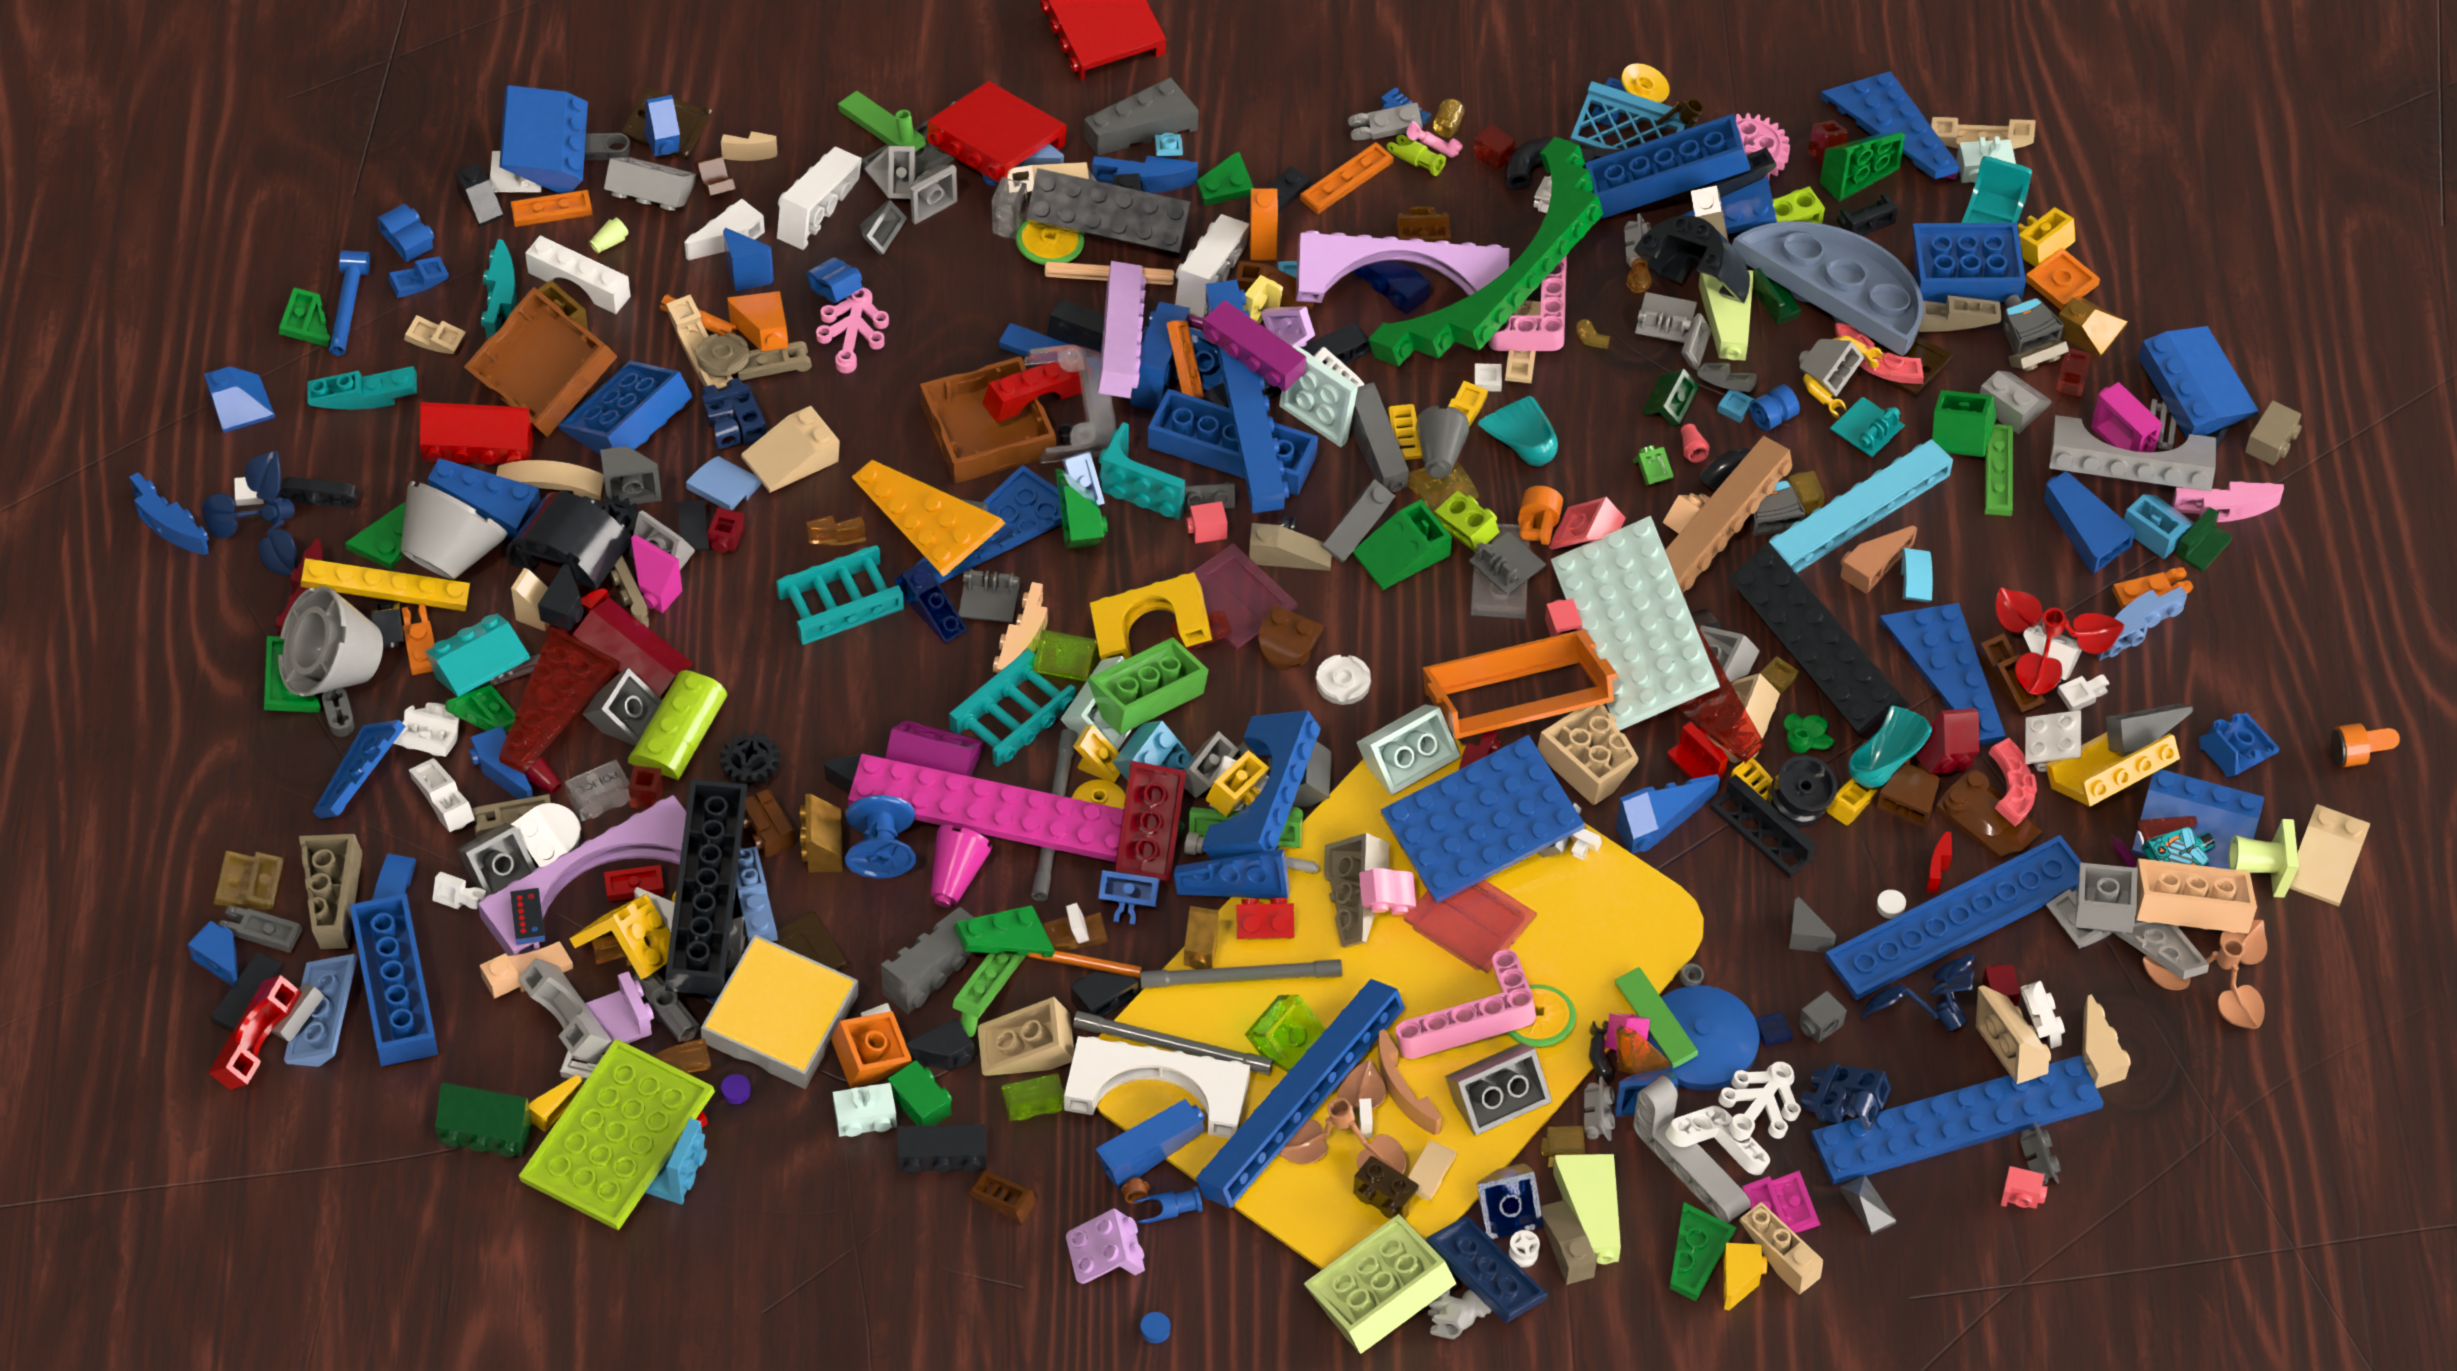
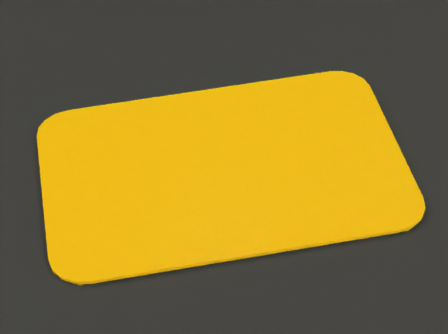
M1454 737L1453 740L1461 757L1393 795H1390L1367 768L1363 759L1329 794V798L1325 799L1303 821L1301 847L1280 846L1278 848L1284 849V854L1287 857L1316 862L1319 866L1316 873L1287 868L1290 886L1287 903H1294V938L1237 939L1235 905L1242 904L1241 899H1259V904H1270V898L1231 897L1219 910L1218 943L1212 968L1308 963L1318 960L1341 959L1342 976L1182 984L1144 988L1114 1020L1238 1052L1253 1053L1273 1058L1270 1075L1250 1071V1080L1240 1122L1241 1127L1271 1093L1273 1088L1280 1083L1289 1070L1295 1066L1306 1051L1323 1034L1324 1030L1331 1025L1370 979L1395 987L1399 991L1405 1009L1386 1030L1399 1051L1395 1029L1401 1022L1500 994L1495 980L1492 957L1499 950L1509 949L1514 951L1518 956L1529 985H1547L1560 990L1569 997L1576 1011L1575 1025L1565 1039L1551 1046L1533 1047L1536 1050L1552 1102L1476 1136L1472 1133L1453 1102L1445 1076L1519 1044V1042L1512 1039L1505 1032L1413 1059L1403 1057L1399 1051L1396 1068L1416 1100L1428 1096L1442 1118L1439 1134L1433 1135L1411 1121L1395 1104L1387 1089L1384 1101L1372 1110V1138L1366 1139V1141L1371 1144L1372 1140L1381 1134L1391 1136L1397 1140L1403 1148L1406 1157V1168L1403 1173L1406 1177H1409L1430 1140L1457 1151L1455 1161L1443 1176L1442 1184L1433 1198L1429 1201L1414 1195L1410 1200L1409 1215L1405 1221L1425 1241L1427 1237L1458 1221L1465 1215L1594 1069L1589 1060L1590 1043L1593 1037L1589 1029L1592 1022L1595 1021L1596 1026L1603 1029L1602 1023L1609 1020V1013L1636 1015L1615 985V979L1640 967L1660 995L1692 959L1703 939L1704 918L1696 900L1687 891L1586 823L1585 829L1599 835L1602 844L1597 853L1588 849L1583 860L1574 857L1571 850L1575 843L1569 837L1568 845L1562 853L1544 858L1536 853L1435 904L1381 816V809L1458 771L1466 745L1454 739ZM1367 833L1390 842V870L1413 873L1416 907L1408 909V913L1404 915H1392L1391 911L1375 913L1366 943L1344 948L1341 947L1335 921L1337 914L1335 903L1331 902L1329 896L1332 892L1330 881L1326 880L1324 874L1325 845ZM1183 947L1162 970H1192L1194 968L1184 966ZM1104 1033L1097 1037L1103 1041H1122L1133 1046H1151L1158 1050L1173 1052V1050ZM1379 1039L1353 1069L1366 1060H1370L1381 1076L1378 1064ZM1606 1047L1604 1048L1606 1054L1611 1050ZM1144 1079L1124 1083L1109 1091L1096 1107L1104 1117L1124 1131H1128L1184 1099L1188 1101L1191 1107L1196 1104L1205 1116V1119L1202 1120L1205 1131L1165 1159L1196 1182V1177L1200 1174L1201 1170L1208 1165L1218 1151L1230 1140V1138L1208 1135V1117L1201 1103L1182 1087L1161 1080ZM1342 1081L1309 1118L1321 1125L1322 1132H1324L1326 1126L1325 1119L1330 1117L1327 1110L1328 1104L1333 1099L1338 1098L1337 1092ZM1357 1111L1353 1113L1355 1115L1354 1122L1359 1129V1119ZM1332 1125L1328 1137L1324 1138L1328 1147L1327 1153L1314 1163L1297 1164L1284 1159L1278 1154L1232 1206L1321 1270L1391 1220L1385 1217L1379 1209L1371 1204L1361 1202L1353 1194L1354 1176L1359 1171L1357 1157L1366 1148L1350 1127L1338 1129Z

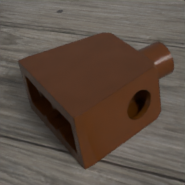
M1920 761L1917 767L1907 763L1902 764L1882 788L1877 808L1926 828L1940 778L1930 774Z

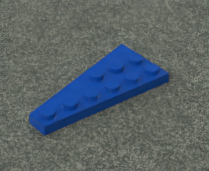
M1891 71L1821 91V100L1836 105L1837 111L1841 114H1849L1856 119L1858 126L1871 135L1903 132L1905 140L1902 154H1906L1913 159L1915 166L1934 179L1958 173L1959 164Z
M1022 465L983 501V503L987 504V512L1002 518L1005 525L944 577L925 557L916 564V571L938 585L1061 525L1058 488Z
M1959 603L1880 616L1879 623L1881 626L1889 630L1893 636V641L1898 647L1901 646L1909 656V661L1932 690H1936L1943 698L1942 702L1948 709L1976 708L1979 716V746L1999 743L2005 740L2004 729Z

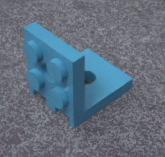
M689 1119L675 1150L645 1193L681 1205L683 1204L684 1195L687 1190L692 1188L696 1177V1170L698 1166H702L707 1154V1149H704L705 1134H702L701 1121Z

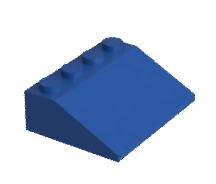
M508 85L505 88L499 167L559 194L572 192L583 181L588 101L565 91Z
M1913 223L1914 278L1920 288L1923 301L1946 303L1949 295L2005 302L2008 297L2015 294L2022 300L2026 278L2017 223Z
M2208 326L2166 331L2142 342L2137 357L2186 439H2188L2189 434L2204 436L2259 413V410Z
M629 360L561 421L558 427L600 456V450L611 447L628 446L635 450L640 444L645 443L654 431L665 425L667 420L676 411L681 410L685 403L693 396L679 371Z
M2160 769L2152 774L2131 853L2146 857L2141 846L2147 840L2190 827L2196 837L2209 832L2214 839L2215 846L2205 851L2209 862L2204 866L2229 869L2228 853L2231 839L2234 835L2254 839L2264 797Z

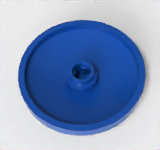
M1702 985L1678 988L1661 997L1698 1050V1056L1673 1069L1648 1033L1646 1055L1653 1067L1671 1068L1677 1077L1678 1085L1693 1090H1714L1732 1084L1731 1081L1736 1071L1743 1070L1748 1072L1758 1052L1759 1029L1752 1012L1741 1000L1724 990Z

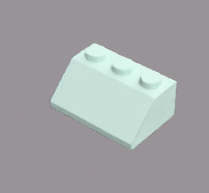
M1123 656L1101 660L1091 676L1125 659ZM1088 680L1060 719L1068 729L1077 732V738H1079L1085 726L1093 724L1117 751L1131 732L1129 730L1119 735L1102 719Z
M1426 704L1357 742L1367 768L1390 795L1461 757L1440 707Z

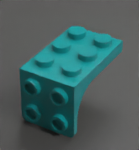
M1983 156L1974 190L1962 223L2018 224L2026 203L2032 170L2022 165Z
M1123 422L1119 429L1113 431L1109 447L1107 449L1104 448L1099 457V463L1101 464L1099 480H1101L1102 492L1116 499H1123L1134 503L1141 508L1156 511L1165 517L1181 520L1185 512V480L1130 460L1127 457L1129 453V424Z

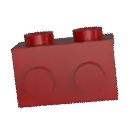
M1692 722L1682 727L1679 744L1667 753V757L1691 779L1715 774L1718 775L1719 780L1724 778L1729 757L1722 748L1717 747L1707 738L1703 730L1698 729Z
M1270 898V904H1259V899H1241L1242 904L1235 905L1237 939L1294 938V903H1287V898Z

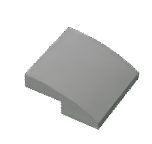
M2068 889L2046 904V907L2078 948L2093 944L2114 933V931L2075 927L2076 890L2071 892Z

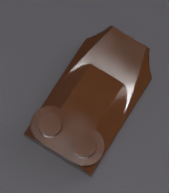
M1973 770L1965 773L1945 792L1935 809V812L1999 860L2008 853L2022 851L2042 832L2037 823L2029 816H2026L2021 823L2014 826L2001 815L1995 807L2004 796L1989 785L1988 777L1980 771Z

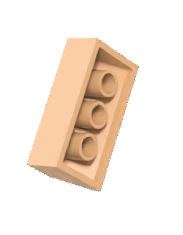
M2138 858L2136 867L2137 921L2249 934L2257 909L2249 871Z

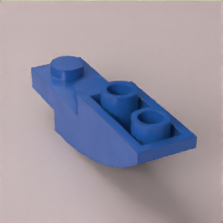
M1147 155L1146 162L1140 163L1094 156L1092 174L1099 182L1114 184L1113 175L1139 173L1141 191L1160 193L1196 184L1198 180V162Z
M139 472L129 477L133 494L136 496L134 502L138 517L150 529L178 547L202 555L209 553L206 542L209 540V537L202 526L197 527L195 525L194 518L187 508L183 510L177 502L169 505L163 496L159 498L153 483L149 479L145 480Z

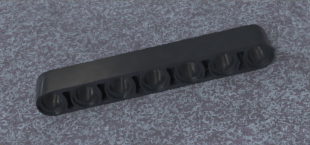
M1352 323L1306 344L1301 349L1314 357L1322 347H1325L1346 365L1368 354L1371 347L1368 341L1369 338L1358 324ZM1264 378L1265 389L1262 390V394L1267 395L1268 400L1280 396L1282 390L1277 386H1272ZM1224 382L1209 389L1204 394L1202 400L1229 408Z

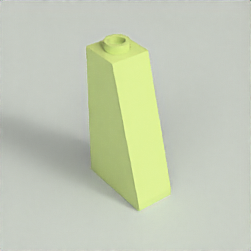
M1747 270L1750 274V286L1744 304L1722 297L1719 291L1723 284L1716 277L1700 273L1699 290L1719 358L1746 360L1753 271Z
M1614 1154L1555 1155L1553 1175L1563 1199L1567 1202L1587 1234L1597 1263L1610 1264L1612 1262H1619L1621 1244Z

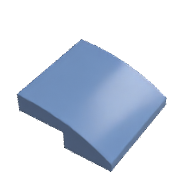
M717 456L704 464L687 480L686 488L723 509L733 510L742 499L748 500L762 482L757 476Z

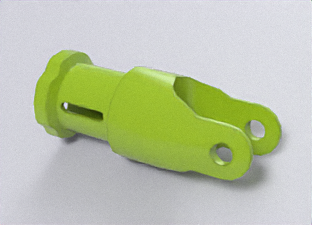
M1404 135L1397 136L1396 140L1399 145L1393 142L1387 144V150L1391 154L1415 167L1421 166L1429 170L1434 176H1437L1445 165L1446 157L1443 154L1437 155L1429 151L1427 146L1415 140L1413 141Z

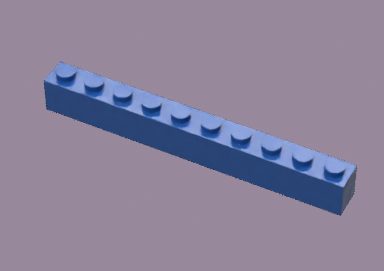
M1237 280L1206 284L1205 300L1208 314L1226 300L1250 317L1249 311H1244L1243 305H1246L1244 290H1239ZM1215 344L1252 513L1284 509V500L1289 497L1287 481L1282 482L1281 476H1284L1282 459L1277 460L1276 454H1279L1277 438H1272L1271 434L1274 432L1272 416L1268 417L1266 412L1269 411L1268 396L1262 394V390L1265 389L1264 377L1257 372L1250 371L1244 363L1237 358L1230 357L1224 349Z
M1370 979L1295 1066L1289 1070L1288 1074L1273 1088L1271 1093L1254 1110L1244 1124L1237 1129L1236 1133L1218 1151L1208 1165L1201 1170L1196 1180L1204 1198L1231 1209L1379 1039V1031L1383 1029L1386 1031L1405 1009L1397 988L1374 979Z

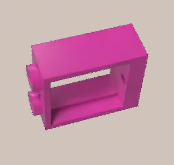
M2119 382L2110 388L2106 387L2101 390L2097 396L2098 400L2093 413L2094 417L2091 428L2111 446L2136 452H2155L2162 422Z

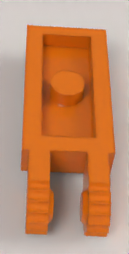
M2178 567L2177 569H2170L2166 573L2162 572L2114 584L2112 590L2121 609H2124L2129 603L2152 589L2160 597L2179 587H2182L2188 594L2192 591L2193 585L2188 580L2181 581L2186 577L2187 573L2184 568ZM2176 581H2181V582H2177V583L2174 584L2172 587H2171V585H2170V583H2175Z
M425 604L419 605L418 608L419 617L422 620L421 623L411 624L410 610H408V607L402 608L405 624L403 630L412 675L433 672L425 652L434 645L431 623L427 618Z

